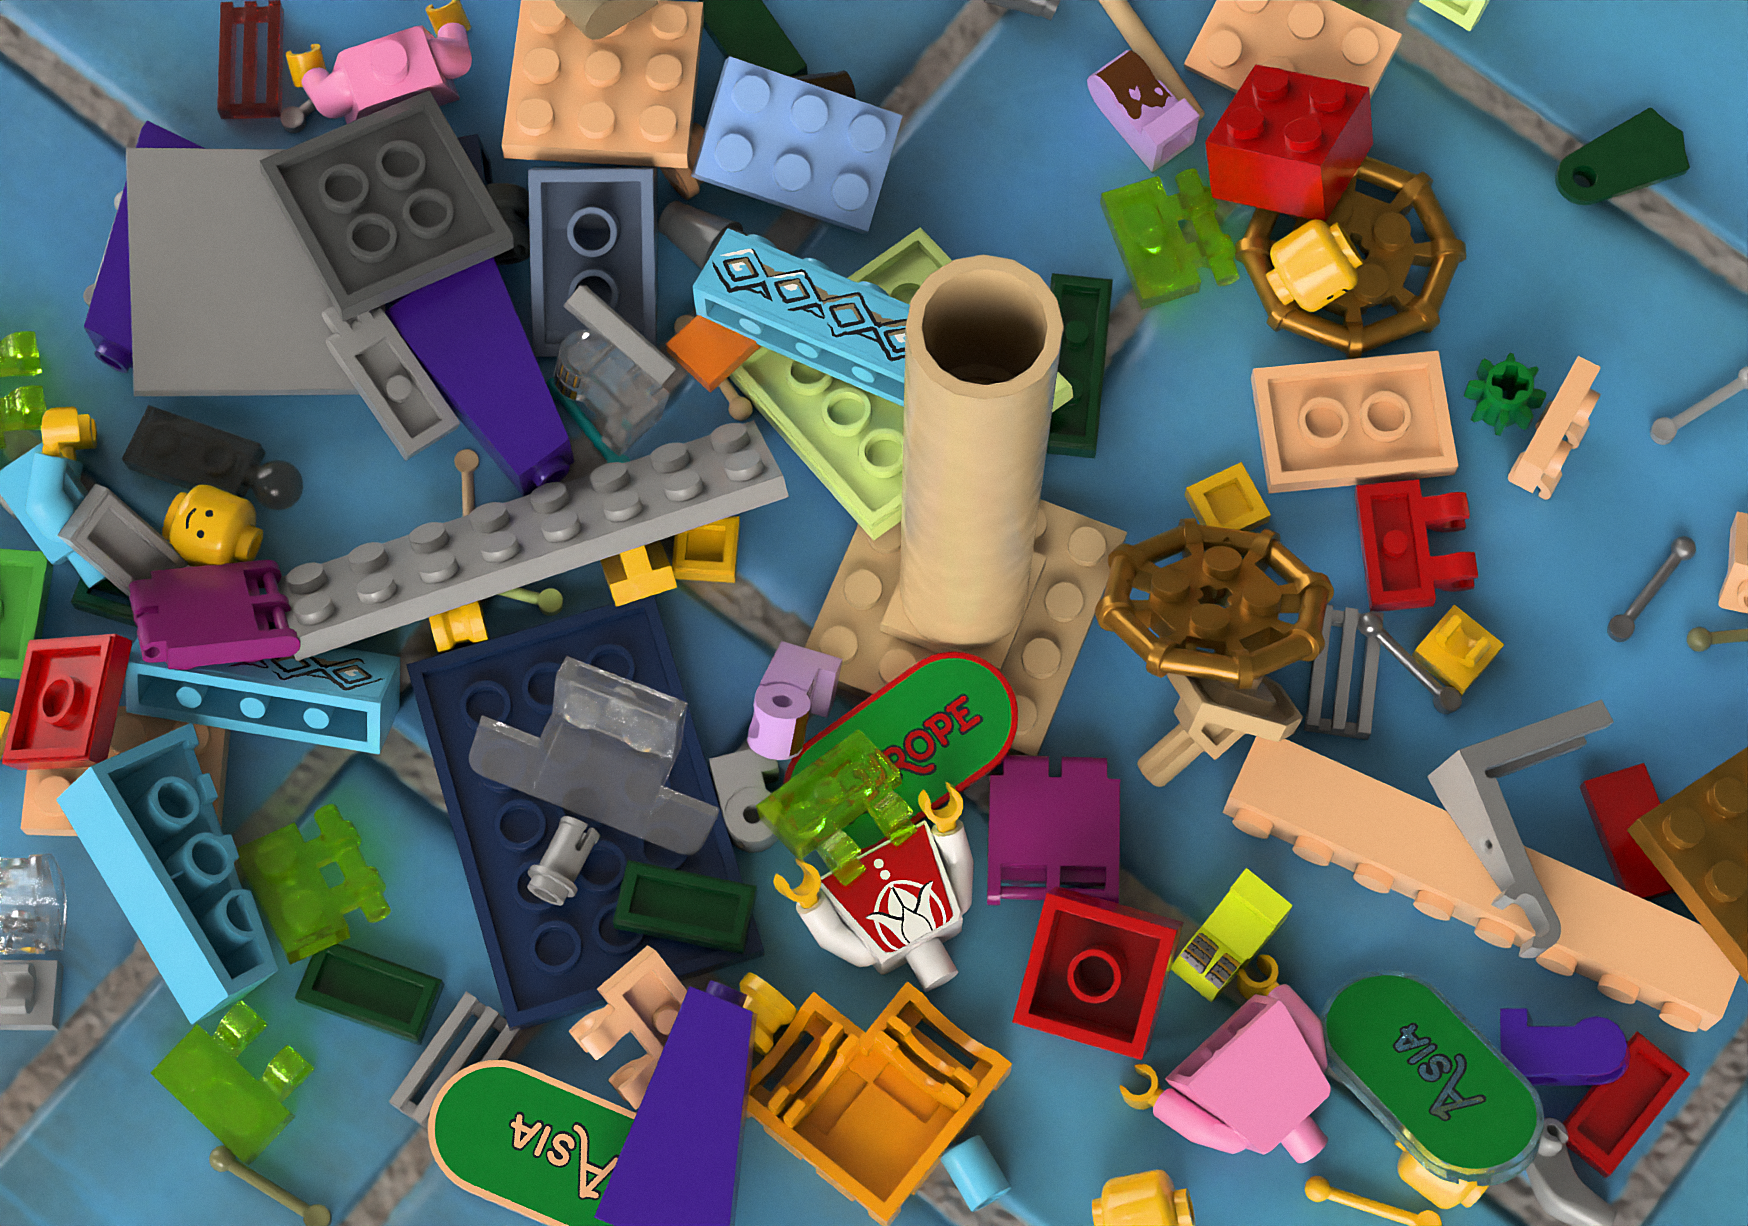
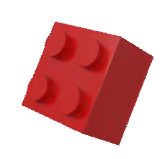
M1255 64L1205 141L1212 198L1312 220L1320 219L1326 222L1373 145L1369 87Z
M1054 887L1045 896L1012 1023L1142 1060L1150 1049L1184 922L1062 887Z

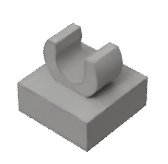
M0 960V1030H58L64 966L58 960Z

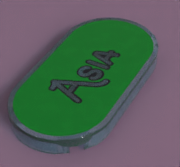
M1376 970L1347 980L1330 995L1320 1017L1323 1025L1329 1067L1428 1172L1441 1180L1459 1184L1460 1179L1467 1182L1477 1181V1186H1491L1513 1179L1526 1170L1534 1161L1544 1130L1543 1106L1537 1091L1529 1080L1433 984L1417 975L1404 971Z

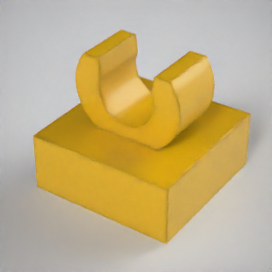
M1454 604L1417 646L1412 657L1444 685L1457 689L1462 697L1500 653L1504 643Z

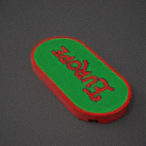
M964 652L938 653L914 664L803 744L801 753L792 758L785 773L782 792L784 809L795 832L808 845L825 854L836 857H858L927 818L918 804V796L923 789L929 796L931 809L938 810L948 803L950 799L946 782L952 784L960 794L995 769L1010 752L1018 729V707L1015 694L1009 682L994 665L981 657Z

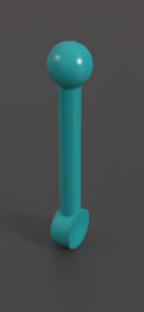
M558 376L563 385L569 388V385L564 383L563 380ZM554 377L549 378L546 384L552 399L558 400L607 463L629 462L630 459L626 455L616 454L577 403L559 391L555 385Z

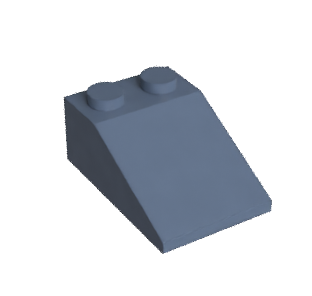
M548 166L529 169L532 346L534 356H619L563 307L580 285L583 287L586 285L657 348L659 232L657 167Z

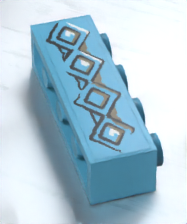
M727 228L692 287L696 316L700 315L755 340L756 344L904 407L905 329L910 305L890 297L884 289L876 284L866 281L857 283L835 274L826 264L813 258L800 259L783 252L762 236L755 234L745 236Z
M137 637L131 648L125 675L127 713L380 754L400 706V657L338 647L297 662L294 655L289 657L263 659L254 663L233 662L179 670L168 669L166 662L148 663L143 661Z

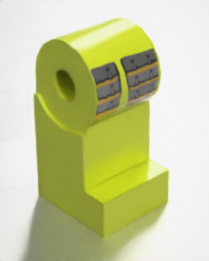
M1246 868L1231 886L1224 899L1172 964L1171 970L1212 1003L1236 975L1238 976V970L1240 968L1244 970L1285 922L1293 905Z

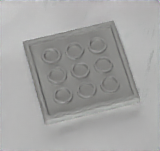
M126 148L134 396L360 395L325 342V339L332 336L333 333L325 323L322 312L334 305L261 174L259 160L286 149ZM385 304L379 306L384 312L386 311ZM352 318L346 320L348 325L354 322Z

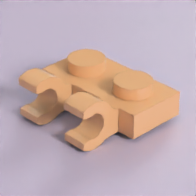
M1580 356L1576 358L1555 399L1547 403L1535 425L1537 431L1527 450L1519 454L1509 472V482L1531 493L1538 486L1540 488L1538 497L1544 500L1551 498L1562 477L1561 467L1571 449H1576L1590 426L1588 417L1601 395L1590 387L1601 368L1600 366ZM1564 435H1566L1568 438L1567 442L1562 440Z
M648 945L597 988L608 1004L584 1016L568 1031L586 1053L589 1052L595 1060L610 1051L629 1031L634 1035L647 1054L623 1065L608 1079V1082L625 1102L628 1101L635 1110L640 1107L687 993L685 987L657 951Z

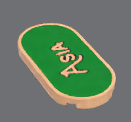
M488 1060L462 1069L443 1085L430 1110L428 1139L432 1154L440 1169L454 1184L474 1195L547 1226H613L594 1218L637 1113L524 1065L506 1060Z

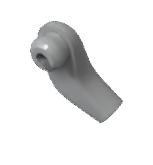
M1545 1117L1539 1119L1536 1122L1534 1134L1528 1145L1522 1150L1521 1155L1530 1184L1543 1210L1570 1226H1612L1617 1209L1588 1188L1576 1174L1565 1144L1568 1140L1566 1127L1555 1118Z

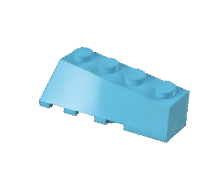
M189 723L90 766L56 799L191 1025L241 1000L278 971L253 895L250 890H245L241 887L234 866V861L239 858L232 835H223L212 803L218 798L211 775L210 773L202 774L194 752V748L200 743L193 723Z

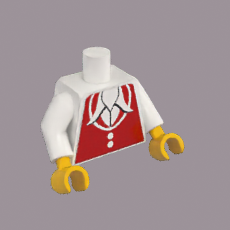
M946 782V788L950 794L949 803L940 810L931 809L929 796L924 789L918 796V804L929 820L935 823L931 830L924 820L821 877L815 867L802 859L796 858L795 861L802 868L804 878L802 883L795 889H790L788 882L777 873L773 880L775 888L781 894L797 902L796 910L821 948L857 967L873 965L881 975L887 974L908 962L925 992L945 984L958 974L959 971L942 943L955 937L962 931V915L972 905L974 861L963 822L958 819L963 810V799L949 782Z

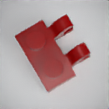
M1419 479L1356 485L1354 496L1370 612L1434 607L1436 600L1435 588L1449 592L1474 589V579L1478 578L1475 552H1457L1448 555L1430 556L1426 530L1431 529L1436 532L1465 530V519L1470 517L1466 492H1451L1422 497Z

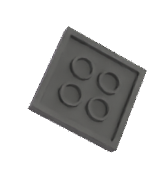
M430 90L259 160L261 174L343 322L513 249V234Z

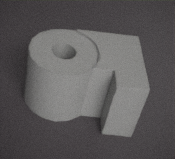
M752 749L709 759L716 796L730 842L739 850L748 853L762 852L770 848L778 840L781 832V807L776 797L766 790L765 784L779 781L777 760L763 757Z

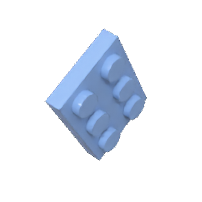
M729 56L723 66L691 177L864 234L870 228L903 115Z

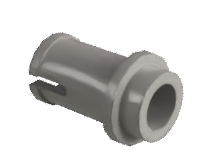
M569 816L562 817L559 827L539 865H532L528 870V875L531 878L527 886L528 890L540 899L560 906L563 905L566 897H574L578 891L574 882L594 844L598 842L600 834L594 828H589L588 832L584 833L583 831L588 824Z

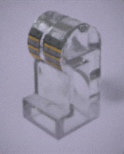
M575 331L566 336L560 345L553 373L555 386L561 394L569 399L583 401L594 414L606 423L601 441L620 457L662 418L670 393L607 338L595 331Z

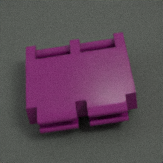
M267 559L222 565L150 571L151 579L131 582L129 584L131 594L129 598L135 625L138 626L137 635L143 661L148 663L166 662L168 669L188 670L198 666L233 662L254 663L263 659L289 657L296 654L301 644L297 637V632L289 628L285 612L291 611L288 598L279 592L277 584L280 582L282 575L278 563ZM259 588H265L266 594L260 595ZM274 622L276 629L270 630L268 623Z
M1007 755L1003 760L1002 775H990L987 905L1000 906V899L1045 900L1046 893L1056 886L1060 887V885H1074L1078 888L1065 889L1119 904L1120 779H1107V758L1062 756L1060 777H1049V756ZM1001 883H1009L1013 886H1001ZM1028 884H1046V887H1020V886H1026V885H1028ZM1094 886H1104V889H1087V888H1091V887H1094Z

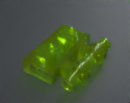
M1195 168L1186 169L1175 176L1180 193L1174 195H1166L1159 176L1101 193L1100 206L1141 310L1199 292L1201 279L1197 268L1200 267L1211 268L1217 286L1230 285L1240 278L1233 260L1237 252L1229 234L1222 233L1214 213L1218 207L1216 199L1212 198L1211 188L1203 186L1199 173ZM1182 219L1192 221L1199 240L1186 244L1177 221Z
M335 804L325 805L314 813L313 818L321 833L310 841H304L294 822L236 848L239 855L237 861L290 965L350 938L349 927L343 916L344 914L361 908L367 921L374 923L386 918L391 912V908L383 895L386 890L384 880L376 867L368 866L359 849L362 839L352 821L343 819ZM336 861L345 880L343 883L329 889L319 868Z

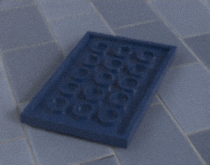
M654 595L617 607L615 603L406 664L510 1031L519 1028L520 1030L528 1029L608 1004L597 988L647 945L657 951L679 981L765 956L753 914L744 954L615 929L613 926L628 860L743 883ZM569 816L588 824L583 831L584 833H587L589 828H594L600 834V838L594 844L574 882L578 890L574 897H566L563 905L560 906L546 902L528 890L527 886L531 880L528 870L532 865H539L559 827L561 818Z

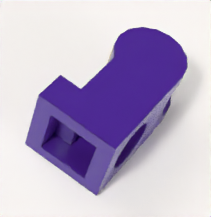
M1500 1008L1501 1062L1524 1086L1604 1085L1613 1083L1621 1078L1629 1067L1631 1055L1625 1034L1616 1023L1608 1018L1598 1016L1584 1018L1574 1026H1533V1020L1527 1008Z

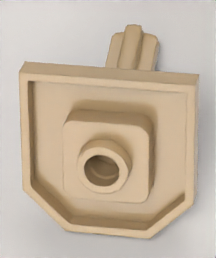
M1197 649V650H1196V651H1200V652H1207V651L1200 650V649ZM1168 673L1166 674L1180 696L1173 711L1180 723L1139 758L1137 765L1141 773L1151 784L1156 787H1162L1204 751L1216 760L1246 733L1279 742L1296 732L1303 716L1283 687L1267 676L1254 680L1250 689L1236 690L1233 683Z

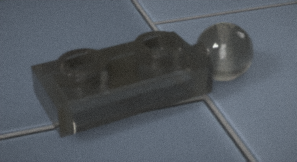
M148 405L122 457L128 469L188 490H192L198 485H211L245 498L248 490L252 489L256 499L263 506L272 510L290 508L300 499L303 492V479L294 465L282 460H273L260 466L266 454L260 443Z

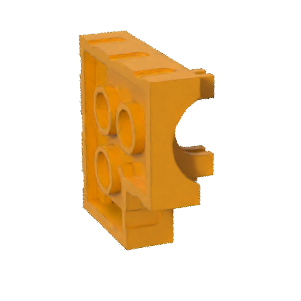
M908 981L866 1033L813 991L800 1007L782 1037L765 1058L751 1071L746 1117H753L763 1125L764 1131L789 1152L799 1160L804 1158L815 1167L816 1173L850 1201L856 1200L866 1208L868 1215L881 1226H890L901 1212V1206L910 1194L914 1195L940 1163V1159L952 1141L956 1143L982 1110L989 1094L993 1090L997 1091L1009 1076L1012 1063L996 1050L984 1046L959 1029L931 1004L922 992ZM921 1020L973 1060L976 1064L972 1069L966 1068L919 1031L916 1027ZM806 1033L809 1034L814 1040L775 1088L769 1092L763 1085Z

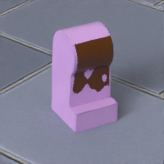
M1126 50L1088 77L1087 85L1094 102L1152 173L1194 143L1200 115L1185 98L1178 101L1160 80L1157 81L1149 66L1137 53L1132 50Z
M781 641L755 693L753 704L755 711L747 738L750 748L757 754L769 759L787 760L798 756L803 749L810 713L827 718L834 705L842 659Z

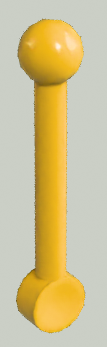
M1312 1176L1305 1183V1194L1314 1202H1322L1329 1199L1409 1226H1442L1440 1217L1433 1211L1426 1210L1415 1214L1332 1187L1328 1180L1322 1176Z

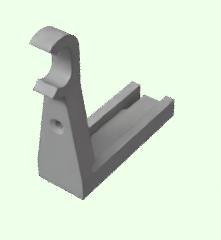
M1602 699L1460 749L1427 776L1439 800L1502 892L1495 897L1491 905L1503 910L1511 903L1517 904L1524 910L1536 936H1533L1521 945L1518 956L1522 958H1535L1555 945L1561 935V924L1534 873L1497 778L1581 749L1587 744L1584 738L1585 735L1607 728L1614 722Z

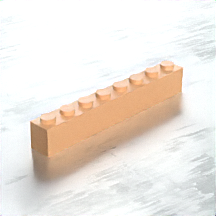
M1256 736L1223 810L1224 814L1234 818L1232 823L1239 830L1261 839H1267L1269 835L1286 841L1294 845L1292 850L1296 855L1313 864L1328 866L1332 862L1354 872L1353 879L1370 890L1379 893H1389L1390 889L1410 897L1415 900L1413 905L1416 909L1432 918L1449 921L1452 916L1476 927L1474 933L1480 939L1501 948H1511L1512 944L1521 948L1522 944L1536 936L1524 910L1519 905L1511 903L1503 910L1491 905L1495 897L1502 892L1446 810L1287 739L1276 742ZM1524 846L1534 873L1561 924V935L1557 943L1536 957L1535 960L1539 965L1560 975L1572 976L1576 972L1598 982L1597 989L1605 996L1616 1001L1634 1004L1638 1000L1660 1010L1659 1017L1664 1022L1684 1031L1696 1032L1698 1028L1707 1031L1722 1019L1740 974L1702 925Z

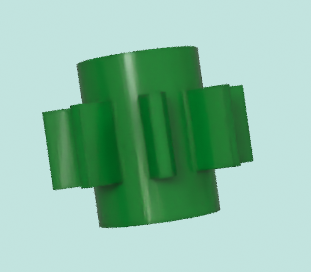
M1509 353L1505 361L1495 366L1485 358L1481 360L1476 371L1479 380H1470L1463 395L1468 399L1476 400V409L1471 420L1473 422L1483 420L1488 425L1494 427L1495 434L1498 436L1502 434L1505 427L1511 426L1514 423L1523 430L1528 429L1534 418L1531 409L1541 408L1546 398V392L1541 389H1534V379L1539 371L1538 367L1535 366L1528 369L1523 364L1515 361L1513 353ZM1502 390L1507 391V399L1502 398Z

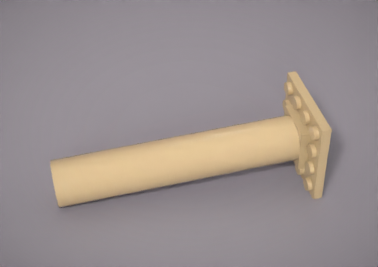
M983 254L953 260L928 275L911 299L905 329L902 518L898 524L874 541L859 524L857 525L805 648L841 658L842 664L837 688L865 699L914 664L931 655L943 652H964L981 657L994 665L1004 675L1016 697L1018 729L1008 754L1038 756L1094 620L1095 607L1103 598L1110 572L1108 556L1118 545L1125 543L1127 532L1040 499L1064 327L1057 298L1040 275L1015 260Z

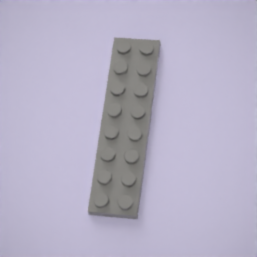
M754 420L744 424L729 423L716 428L708 436L684 444H664L656 448L650 455L626 463H607L596 468L590 475L566 483H547L537 487L530 495L506 503H486L474 509L469 515L445 523L431 522L415 528L409 535L382 544L371 542L354 548L348 555L321 564L312 562L299 565L287 575L282 576L277 584L280 594L285 595L289 600L291 611L285 612L289 628L297 632V637L301 644L299 651L294 654L297 662L787 498L789 495L783 474Z

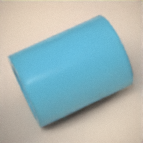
M980 1135L962 1142L940 1159L971 1212L978 1211L991 1204L1012 1188Z

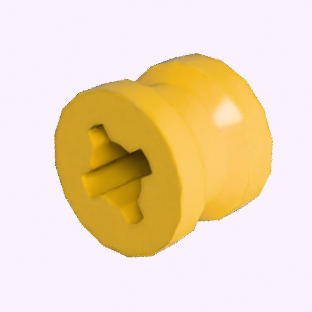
M480 600L429 617L439 655L453 651L456 644L468 641L477 644L489 640Z
M747 972L739 982L740 992L747 995L743 1008L757 1014L753 1050L766 1056L774 1046L773 1035L782 1025H790L798 1010L769 983L759 976Z

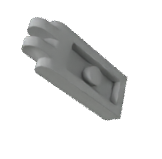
M331 306L322 312L325 323L333 333L332 336L325 339L328 349L405 461L459 427L460 421L380 307L371 312L367 311L353 317L354 322L350 325L346 321H342L335 306Z

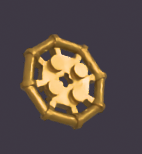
M1367 155L1326 221L1329 226L1338 222L1351 241L1358 245L1359 250L1366 255V260L1362 259L1364 264L1356 268L1358 273L1357 285L1321 308L1344 317L1343 325L1304 311L1295 300L1286 306L1280 301L1266 277V274L1273 270L1270 250L1278 241H1272L1269 238L1280 212L1256 207L1243 239L1235 243V259L1242 262L1269 316L1266 323L1275 332L1284 329L1344 352L1347 359L1361 358L1364 352L1419 331L1425 333L1433 331L1440 324L1438 313L1457 266L1466 259V244L1457 239L1431 187L1433 179L1424 171L1417 175ZM1356 178L1398 194L1390 204L1355 191ZM1413 207L1431 242L1414 243L1410 235V223L1405 217ZM1287 214L1296 220L1292 232L1312 220ZM1411 265L1430 267L1419 296L1414 295L1403 287ZM1382 303L1381 308L1391 304L1397 311L1395 315L1363 326L1361 315L1366 314L1368 308Z
M1195 518L1180 519L1178 527L1135 545L1120 544L1108 556L1110 572L1104 596L1095 607L1098 624L1106 631L1115 632L1147 663L1146 670L1152 675L1162 678L1170 673L1233 683L1236 690L1250 689L1254 680L1298 660L1313 661L1324 650L1325 640L1322 630L1326 606L1334 595L1333 586L1327 575L1312 571L1280 542V534L1267 528L1261 533L1201 525L1197 523ZM1182 552L1183 559L1162 568L1155 565L1157 562ZM1268 566L1288 584L1278 586L1264 573ZM1132 587L1150 593L1149 599L1131 600ZM1280 613H1299L1298 620L1294 624L1278 619ZM1148 628H1151L1160 638H1158ZM1197 647L1213 649L1214 653L1200 652L1196 650Z

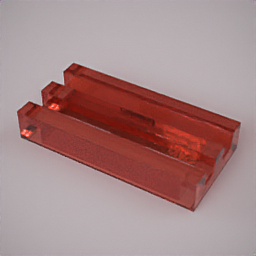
M268 0V6L259 7L257 1H244V7H234L233 2H221L217 110L221 119L276 118L281 116L284 9L281 0ZM258 23H268L266 103H256ZM237 24H244L242 104H234Z

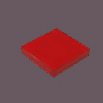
M118 634L29 640L2 764L18 770L82 768L93 766L108 759L133 640Z

